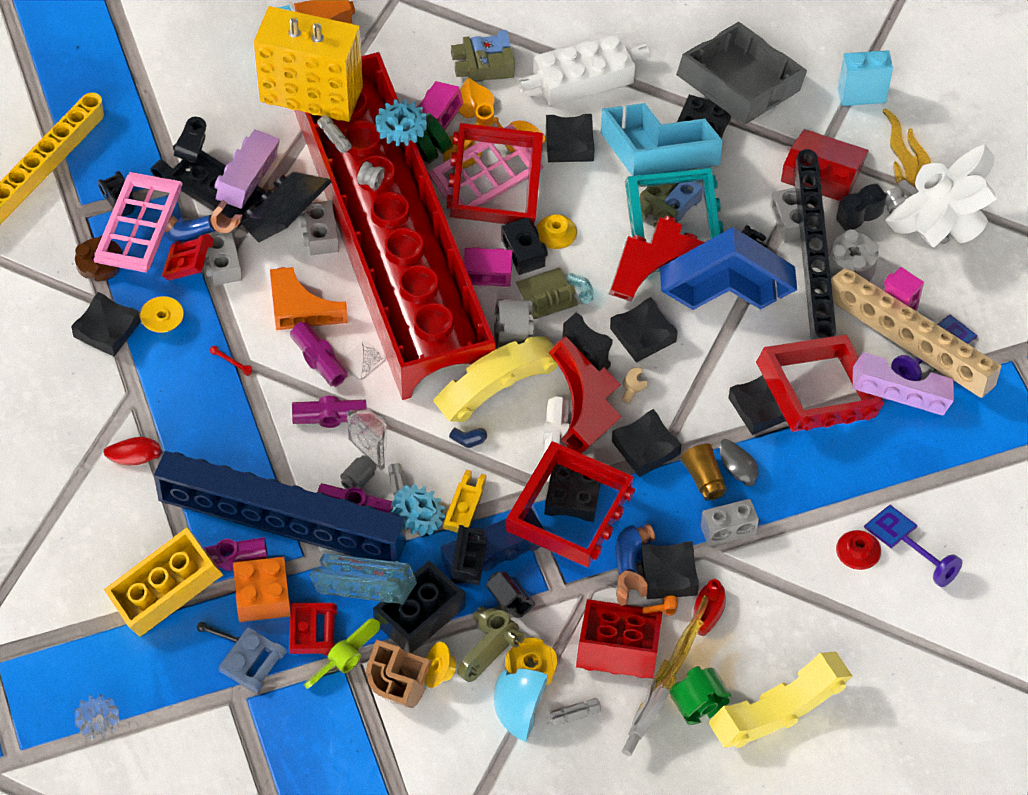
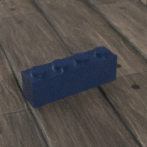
M531 508L524 521L544 530ZM506 519L481 529L484 530V536L482 537L487 538L482 571L492 570L497 564L515 560L520 554L527 551H535L541 546L507 532ZM457 540L441 546V561L451 579Z

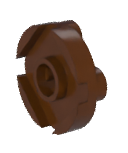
M102 236L89 239L79 244L75 249L76 268L84 278L88 276L94 278L95 281H105L113 278L120 271L119 267L99 264L93 261ZM111 240L107 252L122 254L120 246Z

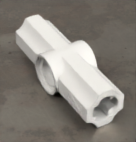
M563 397L548 399L547 421L544 422L543 434L544 453L551 441L566 447L561 439L569 428V401Z

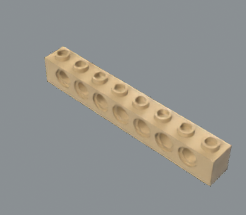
M844 268L831 278L833 303L944 375L952 378L955 382L980 398H983L996 387L1002 365L852 270Z

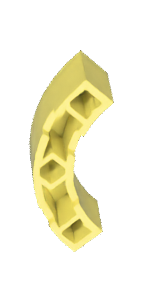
M547 336L528 337L521 344H518L516 341L506 344L467 367L465 370L468 373L458 381L452 380L434 398L433 402L449 421L464 422L472 416V413L482 403L503 388L510 387L514 382L529 376L553 372L558 367V364L548 352L554 347V344Z
M836 651L819 653L809 664L797 672L800 676L789 685L781 683L763 693L759 697L760 700L750 704L746 700L737 704L723 706L708 722L723 747L736 746V748H740L748 742L766 736L782 727L790 728L798 722V718L820 705L831 695L843 691L847 686L845 683L853 676Z

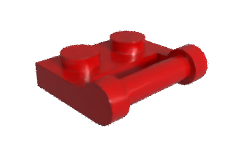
M203 234L198 239L172 243L162 277L170 281L200 273L204 266L207 250L213 246L212 236L210 234Z
M291 603L290 654H323L328 656L331 649L336 645L334 643L335 616L338 609L336 604ZM317 615H324V642H316Z

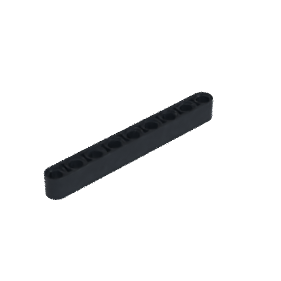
M804 149L797 155L794 164V179L810 338L814 340L823 338L819 333H825L828 337H834L836 335V323L819 161L814 151ZM802 162H806V163H808L810 166H806V165L802 164ZM804 183H809L812 187H808ZM806 204H811L815 208H809ZM808 225H813L817 229H811ZM811 246H814V247L818 248L819 250L816 251V250L811 249L810 247H811ZM812 268H818L821 272H816ZM815 289L821 290L824 294H818L815 292ZM816 311H822L826 315L821 316Z

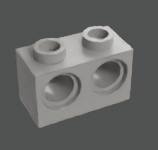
M790 188L773 192L770 206L784 243L800 240L796 189ZM808 225V227L811 229L815 227L813 225Z
M332 200L311 203L304 210V213L300 214L301 227H306L307 232L303 233L304 246H309L310 256L339 252Z
M232 231L229 233H207L212 236L214 241L213 246L208 248L205 257L208 259V263H204L207 277H212L214 286L242 281Z
M751 499L702 511L700 527L708 547L756 535L759 519Z

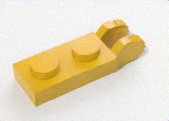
M465 471L461 483H458L443 523V529L458 533L459 525L471 527L483 494L487 475L481 474L478 477L476 487L469 485L472 471Z

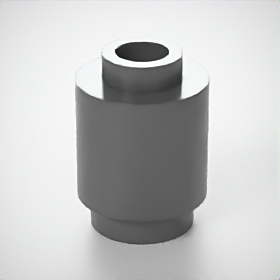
M365 455L356 458L340 475L342 486L347 490L352 487L362 489L375 475L376 464Z

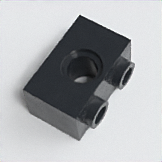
M528 217L501 226V241L506 250H512V263L518 275L545 267V259L548 256L545 244L540 243L538 239L539 234L536 226L531 225Z

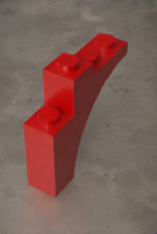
M669 216L659 217L650 243H647L645 238L633 235V237L628 236L609 295L631 302L637 289L649 275L705 242L698 240V237L691 233L680 234L682 224L677 223V219Z
M565 336L548 353L563 372L572 397V419L561 441L568 448L582 454L622 418L606 400L621 384L605 367L598 371Z

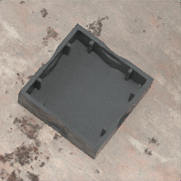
M737 22L721 31L713 39L702 42L683 53L676 75L746 125L799 92L807 70L784 53L770 46L763 38L745 25Z

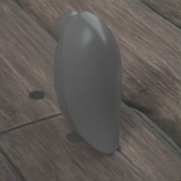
M723 439L720 442V455L724 467L731 476L742 481L745 486H753L758 477V467L755 460L737 444L728 439Z

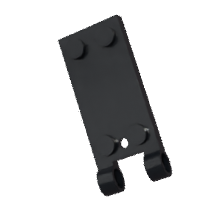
M201 150L197 163L182 159L172 168L165 161L158 160L150 168L154 177L181 181L182 192L213 212L221 202L216 199L217 189L215 188V183L219 175L223 176L226 165ZM257 185L242 209L227 203L222 210V214L228 218H233L235 214L242 215L243 219L245 217L243 212L252 204L256 206L260 202L258 197L266 190Z

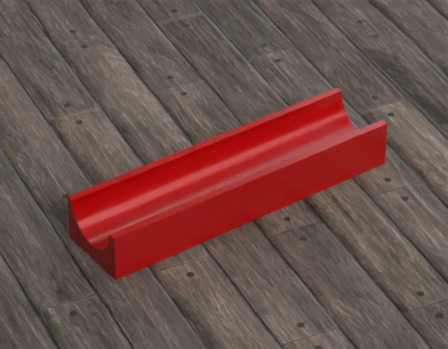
M380 52L361 56L363 88L350 121L331 118L334 125L336 124L343 133L345 139L351 143V149L347 153L339 152L335 144L324 133V129L320 128L318 120L322 117L321 115H312L298 110H294L318 176L329 178L332 182L324 190L328 201L332 200L335 222L401 399L405 400L411 398L416 385L434 371L456 364H473L483 356L494 351L495 340L416 143L410 140L408 146L404 142H400V145L396 146V141L388 144L387 137L381 139L380 132L376 131V115H379V109H385V103L394 105V100H397L400 104ZM366 161L371 163L373 167L380 166L385 169L383 181L377 190L371 189L367 184L360 185L357 183L359 170Z

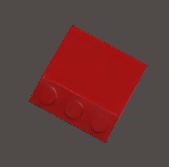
M803 129L783 164L781 182L795 186L794 164L797 155L804 149H810L818 156L822 196L840 201L843 197L851 194L869 150ZM802 162V164L810 166L808 163ZM804 183V185L812 187L809 183Z
M587 599L579 639L576 668H583L588 671L609 672L614 675L623 674L637 678L653 679L663 612L643 613V607L621 606L618 603Z

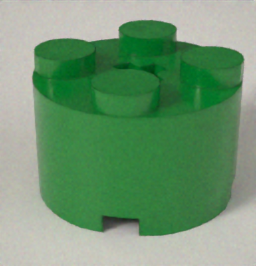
M700 666L694 667L687 672V678L673 684L668 689L671 699L689 725L701 723L699 718L705 715L712 718L723 706L729 704L730 700L728 697H732L719 674L712 667L701 669Z

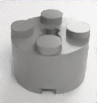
M847 230L844 234L838 236L832 243L829 256L831 277L845 268L852 270L870 282L875 274L879 255L878 244L867 235L858 233L856 230Z
M497 299L494 313L496 315V323H494L496 347H502L514 341L521 344L530 335H533L534 322L529 320V315L532 314V300Z

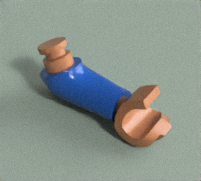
M222 200L212 215L195 219H183L180 217L178 220L172 215L165 229L164 237L172 242H187L214 231L229 233L239 225L242 215L235 214L233 218L223 215L222 210L227 202Z
M645 524L643 528H635V526L630 525L624 528L618 535L615 545L619 572L616 596L621 606L627 604L629 590H637L641 597L647 595L648 585L644 578L637 574L636 560L642 545L647 544V540L649 542L655 541V534L650 524Z

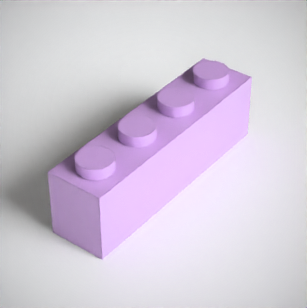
M255 129L249 137L246 136L241 150H236L232 163H227L223 176L219 175L216 180V199L224 200L228 204L242 209L275 160L280 139Z

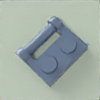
M247 627L219 665L218 671L250 691L258 693L262 687V681L278 659L284 657L287 650L282 645L273 643ZM267 651L270 653L253 677L247 676L263 652Z

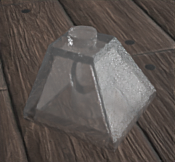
M370 409L350 410L347 412L348 439L365 456L369 457L380 470H383L385 468L387 446L386 421L382 416L374 414Z

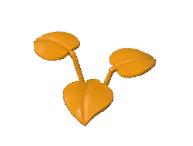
M468 78L460 89L463 104L458 110L459 113L465 118L476 116L475 125L492 126L496 124L497 127L503 128L499 119L494 117L493 94L486 87ZM517 120L509 124H513L516 130L542 133L536 126L526 121ZM543 134V143H542V144H544L545 141H546V138H545L544 134ZM452 135V136L449 137L450 140H451V142H453V135ZM465 140L464 151L475 145V141ZM453 145L451 149L443 154V163L451 159V154L456 152L457 145ZM505 145L509 152L513 153L515 151L511 145ZM482 151L477 154L479 158L481 157ZM471 157L462 163V167L468 168L477 162Z

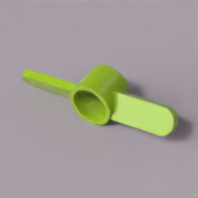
M371 618L346 640L338 642L328 654L329 661L303 684L306 689L315 684L333 666H336L342 673L352 670L361 658V654L357 650L379 631L380 622Z

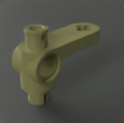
M481 606L478 610L482 614L477 610L474 612V621L479 623V629L487 635L462 659L458 666L457 673L465 681L472 682L476 680L510 644L514 648L520 646L515 640L522 644L524 634L519 631L518 624L512 621L505 611L494 608L487 610Z

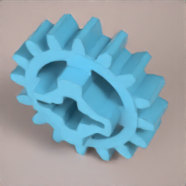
M405 99L400 104L397 100H394V105L385 103V109L380 108L379 115H376V131L380 132L381 139L387 137L388 144L396 141V146H399L400 142H404L408 146L410 140L416 143L417 136L423 137L424 130L427 129L426 113H422V107L415 108V102L408 105Z
M413 484L411 488L405 485L402 490L400 489L391 503L394 506L391 512L405 518V529L410 528L413 535L416 531H419L421 536H424L426 532L432 535L435 530L437 531L443 524L442 521L446 517L443 514L445 506L439 505L441 498L435 499L433 497L434 491L426 492V486L418 489L416 484Z

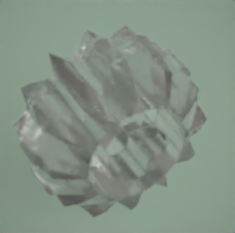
M102 694L97 699L90 695L88 702L80 700V708L75 709L74 712L75 717H77L75 718V725L80 728V733L83 736L89 734L92 740L99 734L104 739L105 732L113 734L115 731L114 726L119 725L120 721L118 717L119 709L117 706H114V701L111 698L105 700Z

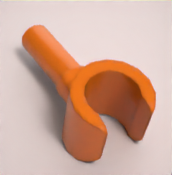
M666 596L663 599V604L643 607L642 611L643 613L664 611L665 615L672 616L678 607V598L676 596Z

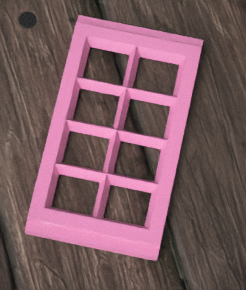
M513 124L504 127V128H507V129H515V130H516V128L513 126ZM479 142L465 150L463 162L473 157L482 169V171L469 177L462 167L461 174L465 181L460 183V188L469 184L478 197L467 203L466 206L481 207L528 179L531 149L512 146L515 151L504 158L494 146L495 143ZM490 147L499 161L486 167L477 154ZM519 155L528 168L515 175L506 161ZM451 159L428 172L429 177L446 201L447 195H452V187H448L449 181L444 173L455 167L450 166ZM502 164L511 178L499 185L489 171ZM485 174L495 188L482 195L473 181ZM459 196L458 205H465V203Z
M130 172L126 177L95 252L94 262L147 273L182 190V182ZM133 186L149 189L144 202L128 199ZM153 190L170 193L165 205L149 203ZM126 203L142 206L137 219L121 216ZM147 207L163 210L158 223L142 220ZM119 221L135 224L130 237L114 234ZM139 225L155 228L151 241L134 238ZM111 239L128 241L123 255L107 252ZM132 242L148 245L144 258L127 256Z

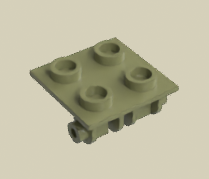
M560 268L516 281L523 299L532 300L531 315L533 319L578 305L573 295L576 294L575 287L568 285Z

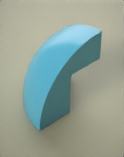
M521 668L515 674L505 670L498 676L494 689L495 711L502 725L512 735L526 742L534 726L535 711L547 687V674Z

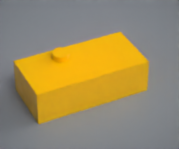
M186 527L107 586L104 591L128 627L141 637L223 576V574L198 538Z

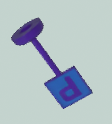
M948 315L937 324L967 344L978 336L952 315ZM900 355L892 361L891 369L904 379L920 381L922 371L919 365L923 360L920 358L915 360L909 355Z
M892 505L887 506L864 525L867 531L891 549L903 540L936 565L933 581L939 587H945L950 584L962 567L963 562L960 557L951 554L939 561L910 539L907 535L915 530L918 525Z

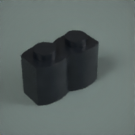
M870 184L862 188L859 193L843 197L838 205L837 222L847 231L857 229L864 221L877 219L883 214L887 194L878 184Z
M496 572L488 579L486 588L503 610L511 613L515 618H522L535 606V601L515 577H510L507 572Z

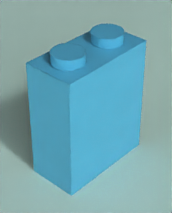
M889 50L844 53L838 84L841 106L886 103L893 71Z

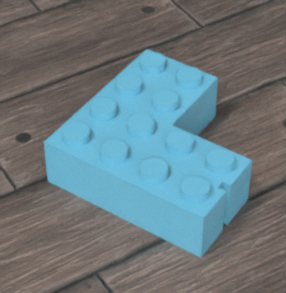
M646 103L626 105L625 125L622 128V106L602 109L601 134L632 176L688 171L696 168L706 169L721 163L723 140L706 119L661 124Z

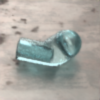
M570 273L567 277V283L580 289L579 300L584 304L589 303L590 300L592 301L595 297V292L590 281L585 277Z

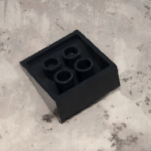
M292 172L287 176L282 174L273 182L275 187L271 191L267 189L258 197L260 202L256 206L252 204L243 212L245 217L240 223L260 243L288 228L332 182L329 178Z

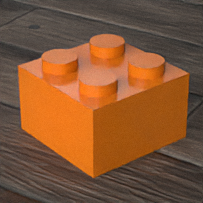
M284 557L233 563L239 622L290 617Z

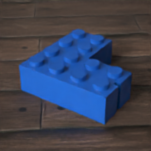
M734 227L660 267L661 292L691 310L697 309L728 291L761 310L776 302L777 296L782 299L797 291L795 266Z

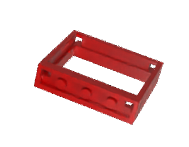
M460 123L458 132L454 131L452 142V145L457 146L456 152L451 154L450 166H455L454 174L450 173L448 187H452V195H447L446 209H450V218L509 224L528 217L533 226L537 212L543 133ZM465 140L531 148L525 213L458 205Z
M847 335L767 346L760 353L756 364L792 432L808 431L818 427L828 428L836 424H850L860 420L869 421V419L875 418L882 408L884 402L881 397L856 390L861 401L804 410L781 367L838 358L853 384V366L859 359V356Z
M551 441L507 516L506 531L589 568L593 560H598L603 547L601 545L603 541H608L611 537L614 521L621 519L625 509L623 507L626 500L630 502L634 495V476ZM556 464L620 491L588 549L524 521Z

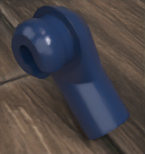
M454 427L449 434V438L466 448H472L482 444L487 439V432L485 429L479 428L465 433Z

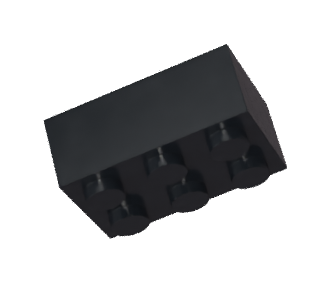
M428 561L373 608V618L380 622V629L405 652L412 654L465 608V592L433 563Z

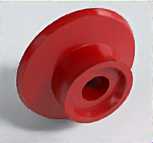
M853 530L839 538L836 544V553L844 565L856 570H865L873 567L879 561L881 546L878 540L870 533Z

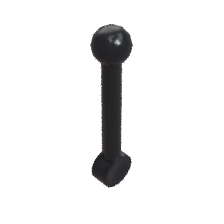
M204 622L197 624L199 632L206 631L233 642H237L240 638L210 628Z

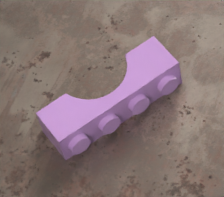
M865 352L861 354L853 366V389L939 415H944L954 401L952 378L931 372L924 380H907L896 374L890 368L885 358Z

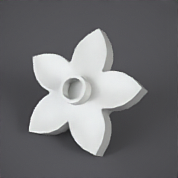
M983 144L964 154L949 169L942 163L922 165L915 181V186L919 192L897 206L885 221L895 233L906 234L918 230L925 241L932 247L941 242L949 232L959 243H965L976 238L987 225V218L980 209L997 199L994 190L985 180L993 167L995 156L986 144Z

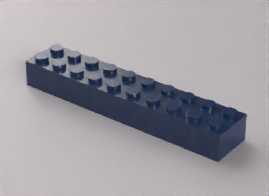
M164 451L154 473L158 501L360 559L396 568L406 544L405 518L393 512L386 513L376 510L372 506L357 505L347 499L332 498L322 492L315 493L297 485L290 486L280 483L275 479L261 478L251 472L243 473L233 470L226 465L218 466L204 459L186 457L179 452Z

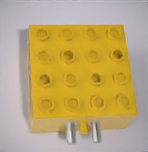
M268 6L254 39L260 102L285 107L290 110L303 111L312 115H327L335 120L349 122L363 88L360 26Z

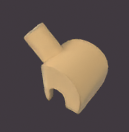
M642 367L632 368L623 379V387L626 391L621 400L625 403L630 404L635 393L647 388L646 381L637 380L643 373Z

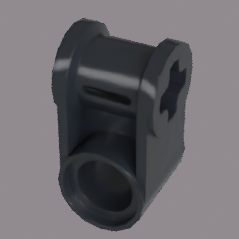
M195 116L187 120L175 146V157L193 163L198 162L206 137L207 124L204 119Z
M120 171L115 172L114 176L105 180H97L101 194L113 209L125 182ZM131 191L128 199L134 200L133 193ZM126 203L121 216L133 213L135 205Z

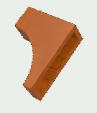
M309 0L294 3L295 12L352 24V15L355 14L353 1Z
M294 267L270 269L276 330L293 329L300 322H307L311 327L348 323L346 301H329L311 294L298 281Z

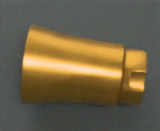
M711 444L696 445L681 455V462L689 471L699 493L702 494L705 501L716 500L727 492L724 485L725 481L719 470Z

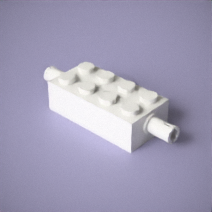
M619 33L534 55V75L518 78V86L521 92L540 87L548 106H553L633 84L635 73L633 62L650 58V51L647 44L628 49Z

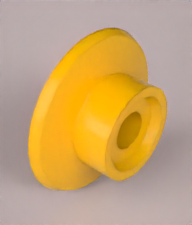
M559 214L543 218L536 226L539 234L538 239L547 248H566L577 237L575 224L569 218Z
M161 296L155 297L143 305L140 311V319L142 324L149 330L162 333L176 328L182 321L184 312L177 300Z
M438 642L431 647L426 656V659L432 661L424 682L429 688L437 687L443 681H449L456 670V659L450 655L448 646L444 642Z

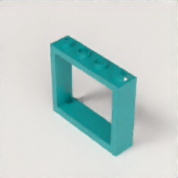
M712 168L627 177L625 187L632 237L637 235L645 238L638 187L694 181L703 182L710 239L723 233V222L718 220V212L721 210L720 199L715 197V189H717L718 184L716 176L712 174Z

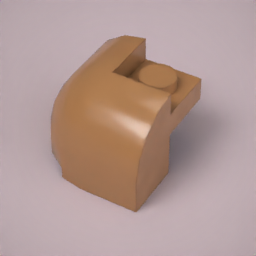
M376 640L366 668L369 686L375 694L385 700L414 708L425 692L426 688L423 685L432 661L405 652L398 646Z

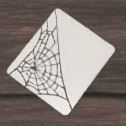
M363 341L339 362L356 377L362 379L381 364L386 357L367 341Z

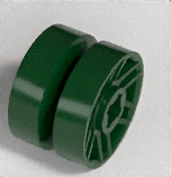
M427 113V129L424 130L423 137L417 136L416 145L421 158L427 164H430L439 157L438 152L444 154L453 145L441 124L433 115Z

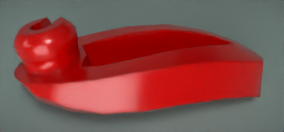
M134 437L106 447L103 453L107 459L114 463L133 466L159 458L162 450L159 443L153 439Z
M717 579L710 580L701 589L695 602L693 620L695 629L700 636H705L710 632L720 619L725 608V589Z

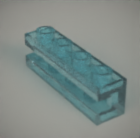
M323 554L319 559L323 569L313 568L309 574L317 593L399 604L405 602L417 583L409 563Z

